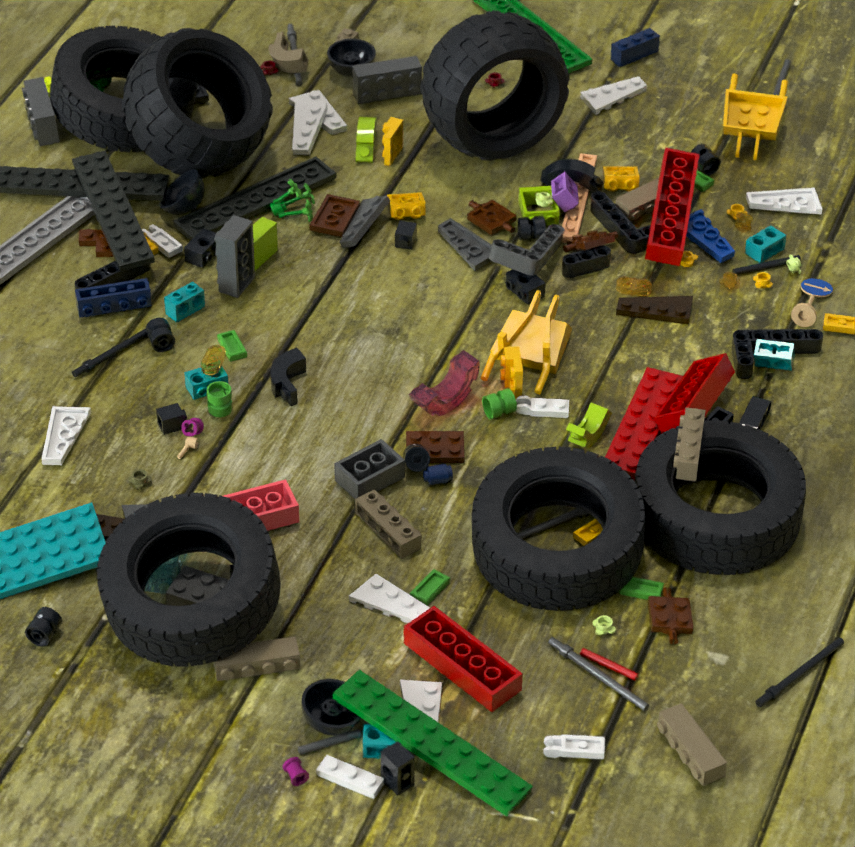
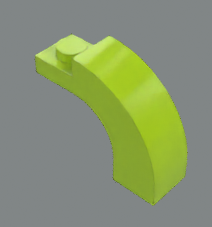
M359 117L356 162L373 163L374 138L377 131L376 117Z
M590 403L583 420L578 426L571 423L568 424L566 430L571 433L568 441L584 448L592 447L604 432L612 412L604 407Z

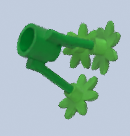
M289 179L288 184L291 186L288 189L289 191L273 200V203L270 204L274 216L282 218L303 214L307 215L309 222L313 220V210L311 209L312 204L310 201L315 204V200L309 185L305 183L306 192L301 193L302 191L297 188V183ZM290 194H296V198L286 202L283 200ZM303 198L306 199V208L285 212L288 210L287 205Z

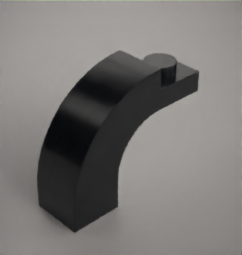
M562 159L551 163L543 169L540 181L546 186H551L553 179L566 172L574 182L582 184L592 193L602 191L603 181L600 177L594 175L595 167L576 159Z
M298 348L281 354L271 367L272 393L275 398L281 396L290 406L298 404L297 389L290 382V379L306 372V357Z

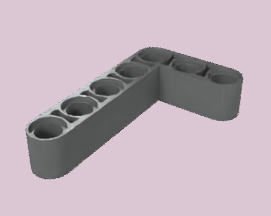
M557 224L550 225L529 250L501 239H495L492 243L489 259L524 274L537 275L560 247L565 229Z

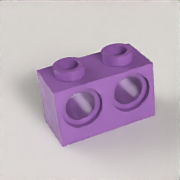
M563 172L551 181L553 200L564 212L574 209L579 203L578 188L566 172Z

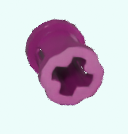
M197 417L185 420L181 425L185 436L200 434L204 429L203 421Z
M298 757L289 758L282 767L284 772L288 773L291 777L293 786H300L309 779V773L301 766L302 762Z

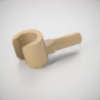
M187 437L185 446L177 455V458L181 459L189 448L197 449L199 443L196 441L198 438Z

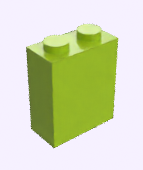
M261 217L253 224L255 271L278 251L277 223L265 217Z

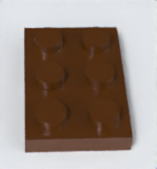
M327 194L309 225L310 231L343 237L360 206V201Z
M406 431V447L413 443L423 445L429 453V463H464V431Z

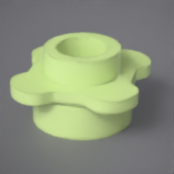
M541 192L536 194L535 200L537 205L549 207L553 203L552 195L549 193Z
M790 254V259L786 261V264L792 273L797 271L800 274L802 264L797 257L794 258Z
M602 615L593 621L597 635L613 634L616 630L613 627V620L609 616Z

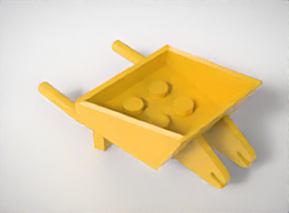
M734 73L731 77L730 88L726 89L723 134L738 136L735 158H739L742 137L756 138L753 160H757L761 139L776 141L787 104L786 92L788 81L782 80L779 96L736 90L738 74Z
M539 290L535 292L527 313L512 310L501 332L497 335L481 375V380H488L495 361L500 360V355H504V347L519 346L522 366L542 371L534 390L536 394L540 395L542 393L549 373L556 374L573 330L568 323L555 320L560 300L559 295H554L546 318L536 315L541 298V291Z

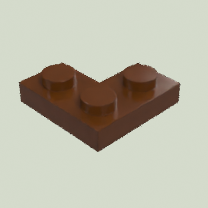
M102 229L79 230V246H96V257H114Z

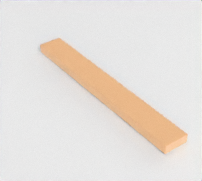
M580 153L579 160L595 167L597 155ZM578 182L574 183L578 188L579 203L574 209H569L565 213L562 225L565 229L561 241L563 243H566V240L572 239V236L579 235L590 190Z

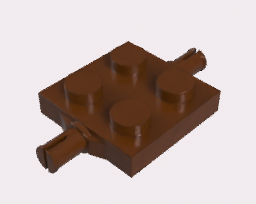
M493 199L483 204H478L474 200L469 202V207H472L474 210L467 214V220L491 236L502 229L507 230L511 234L514 233L515 227L510 224L517 220L516 214Z
M593 230L588 231L587 235L584 236L582 234L574 235L572 239L566 240L563 250L567 253L573 250H587L612 243L618 238V234L616 231L607 234L606 231L598 232Z
M667 587L662 590L663 597H648L651 632L668 634L669 643L673 644L674 642V644H677L678 634L693 633L694 627L689 598L672 597L671 588L668 587L667 590Z

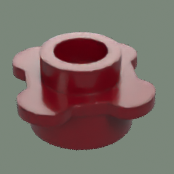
M264 61L260 66L264 75H272L278 72L274 61Z
M494 72L489 74L488 78L485 79V83H489L492 87H498L500 84H504L505 80L502 79L501 74Z

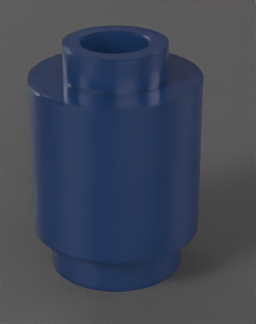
M439 464L428 466L423 471L424 482H428L430 486L452 481L451 465Z

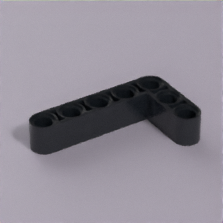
M593 192L591 194L590 211L609 233L617 232L618 238L616 240L625 251L630 254L646 251L650 225L637 229L604 192Z
M113 261L77 279L74 282L75 289L130 281L148 272L151 269V263L120 271L116 261Z
M818 329L737 330L733 333L731 348L735 374L740 379L751 378L754 364L753 354L757 339L794 343L795 354H817L822 349L823 332Z

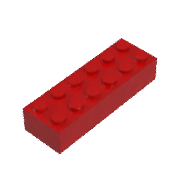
M726 353L696 360L691 364L654 417L661 434L679 426L680 417L685 415L686 408L705 410V416L707 415L735 373Z
M432 606L404 626V644L490 712L495 711L522 691L523 673L437 607Z

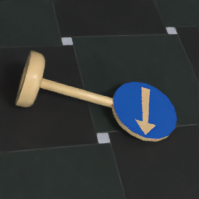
M806 279L801 283L802 291L810 295L808 303L797 304L791 312L793 322L800 327H809L815 323L817 312L812 306L814 298L827 297L833 292V287L820 279Z

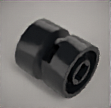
M699 144L692 149L691 153L699 154L697 167L703 174L712 175L719 169L721 160L707 145Z
M534 216L532 219L529 217L518 218V235L520 240H530L531 237L539 239L546 230L544 216Z
M154 318L147 323L146 332L152 348L157 352H167L172 349L175 344V337L168 321L164 318Z
M418 443L410 444L403 452V459L410 470L419 472L428 467L430 456L423 445Z
M41 607L25 629L27 639L37 646L48 645L54 633L61 626L62 617L52 608Z

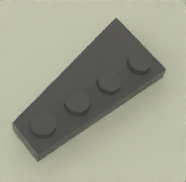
M387 195L362 200L339 242L343 248L355 246L390 202Z
M451 218L438 225V232L474 271L491 262L489 254L492 244Z

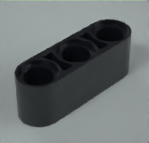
M602 245L565 255L562 259V275L566 278H574L607 269L610 266L611 249Z
M752 396L739 422L742 424V427L748 425L756 428V431L758 429L761 430L770 412L772 401Z

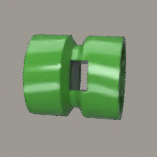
M217 381L207 387L208 412L214 417H225L232 412V390L228 383Z
M509 388L498 391L497 394L492 393L483 396L482 398L484 412L490 420L502 416L503 413L509 414L517 410L515 396Z

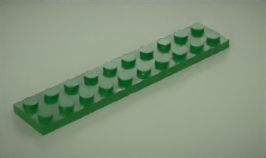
M473 0L487 12H513L542 27L558 45L569 73L592 64V58L518 0Z
M360 669L333 693L332 698L394 741H398L406 749L506 817L532 791L533 785Z

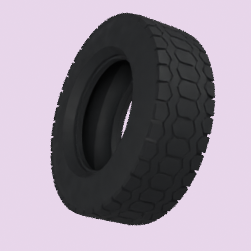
M100 26L81 31L67 39L59 48L55 57L50 86V101L59 122L69 132L74 133L76 137L81 140L84 139L85 142L92 145L96 143L97 147L104 149L108 147V150L112 151L120 149V152H130L131 150L132 153L143 152L126 126V115L122 110V98L108 95L95 88L90 82L102 77L127 79L130 69L141 53L162 36L155 33L151 35L149 31L143 29L139 31V28L129 27L128 29L127 26H117V28L116 26H105V28ZM107 67H112L109 71H105ZM94 69L87 77L86 73L88 70ZM98 70L100 73L94 74V71ZM169 78V88L175 103L191 119L197 93V83L184 78Z
M714 420L704 421L696 481L722 480L732 482L749 489L761 501L758 506L751 510L733 514L712 513L695 508L683 501L676 493L682 486L695 482L676 479L677 468L673 467L674 456H679V454H675L676 443L681 442L677 440L679 428L683 429V427L677 426L675 429L672 428L664 432V434L662 433L644 449L635 472V483L640 490L645 508L644 541L664 559L667 558L668 561L676 565L680 564V567L689 570L694 568V571L706 574L709 571V574L721 575V572L724 575H735L736 571L738 574L748 573L750 570L755 571L763 568V566L766 567L774 563L775 560L777 561L784 556L794 544L799 534L803 517L806 480L799 460H797V457L782 442L780 443V440L772 435L769 436L768 433L760 429L756 431V428L748 425L742 427L741 423L731 422L728 424V421L718 420L716 423H714Z
M544 447V451H542V448L530 450V454L528 451H525L496 466L485 477V480L483 479L477 489L472 507V544L477 565L485 579L497 591L513 601L517 599V603L529 606L531 603L532 608L542 610L545 606V610L558 611V607H560V611L573 610V606L575 609L585 608L588 604L592 606L600 603L601 599L605 601L623 589L624 585L626 586L635 575L640 565L644 551L645 508L642 495L634 480L631 479L625 470H622L616 463H611V460L603 456L599 457V454L590 451L585 453V450L573 448L571 451V447H559L558 450H556V447ZM561 505L575 507L588 512L600 523L603 530L596 539L583 547L555 551L541 549L527 543L516 533L514 526L522 516L534 509Z
M188 493L177 494L176 498L172 495L161 498L162 502L156 500L147 504L148 508L143 506L134 511V515L130 514L123 520V524L120 523L113 530V534H110L102 548L97 565V583L108 621L120 641L138 656L155 663L160 662L162 665L173 666V664L175 666H188V663H190V666L203 665V661L208 664L218 661V657L223 659L233 655L232 650L236 653L246 647V644H250L257 638V634L260 635L273 617L280 596V571L271 537L259 517L249 508L235 500L231 501L230 498L221 495L218 497L216 494L205 493V495L203 493H191L190 496ZM193 552L213 553L227 559L234 565L233 574L224 588L211 598L196 604L186 606L165 605L145 594L146 584L153 572L166 561L183 554Z

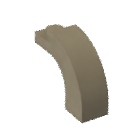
M277 33L274 44L269 45V53L276 67L286 73L307 71L309 60L303 48L288 50L289 43L284 33Z

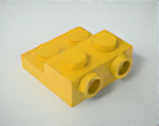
M390 117L387 123H384L382 129L384 133L382 138V145L384 146L382 157H384V165L388 166L392 165L403 148V120Z
M603 166L604 189L608 191L624 189L630 192L639 187L640 176L637 167Z
M422 192L387 195L390 199L388 205L391 218L400 220L404 219V217L421 218L426 216V204Z
M519 346L504 347V355H500L501 366H503V369H500V380H504L505 388L509 387L515 399H517L519 396H522L523 385Z

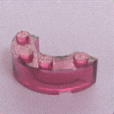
M463 350L450 360L449 371L437 386L429 388L422 383L409 393L410 399L432 416L434 414L442 416L457 408L472 390L470 386L473 380L476 381L478 378L479 360Z

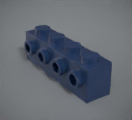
M147 278L75 289L79 318L152 306L151 291Z

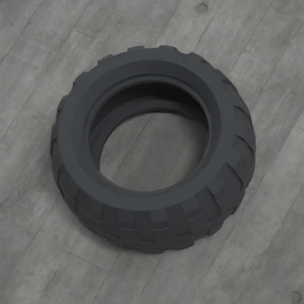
M488 11L485 14L473 15L455 25L437 42L422 71L424 75L420 84L423 105L428 119L439 135L452 147L467 156L492 161L494 159H507L520 154L536 145L550 132L560 118L569 96L567 85L570 81V76L558 45L542 27L513 12ZM522 60L520 78L513 90L503 100L485 110L467 111L470 93L485 73L501 63Z
M182 28L177 32H170L151 43L130 69L123 89L122 110L126 115V126L142 151L158 165L171 170L175 174L182 175L185 172L196 169L202 176V179L211 175L214 177L219 176L245 162L262 143L273 112V106L270 101L272 96L270 86L255 59L230 38L202 28L198 30ZM169 78H184L194 81L211 93L222 108L226 129L207 128L187 117L179 109L171 95Z

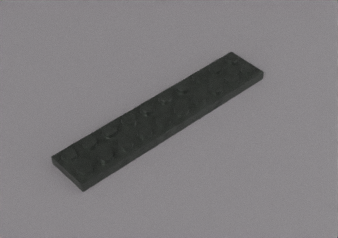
M106 151L73 158L72 163L119 270L124 271L154 263V255Z
M315 156L173 220V225L190 241L203 228L217 233L233 215L248 219L271 209L270 204L273 203V200L281 197L291 188L288 184L289 179L297 183V188L303 193L306 192L305 183L312 190L336 179V172ZM290 194L283 200L286 202L297 196L296 194Z
M0 166V193L87 197L75 169ZM115 172L127 199L164 201L170 182L169 174Z

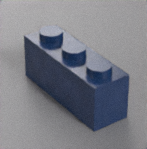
M651 28L616 41L611 44L610 60L619 67L657 53L659 52L660 35Z

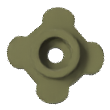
M143 469L133 471L132 476L128 478V482L133 483L136 488H143L146 483L152 481L151 476H147V472Z

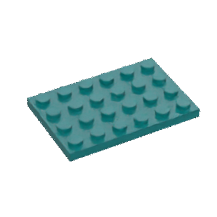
M92 502L0 532V599L97 567L100 553L105 545V539Z

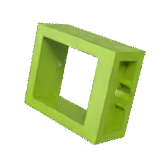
M551 186L519 188L518 202L522 217L532 219L534 216H544L545 226L559 225L560 211L558 204L553 199V203L550 204L551 210L527 212L526 205H537L535 193L546 192L552 195Z

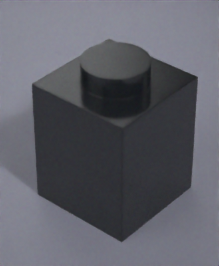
M399 221L395 232V247L412 250L417 238V223Z
M178 403L156 409L157 423L163 435L182 430L181 425L187 420V415L184 409L181 410Z

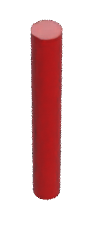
M582 648L580 652L581 656L631 680L636 681L639 676L638 673L588 649Z

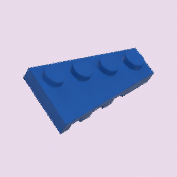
M702 209L690 214L686 237L720 263L734 257L735 250L725 238L720 236L719 230L711 225L712 221L704 216Z

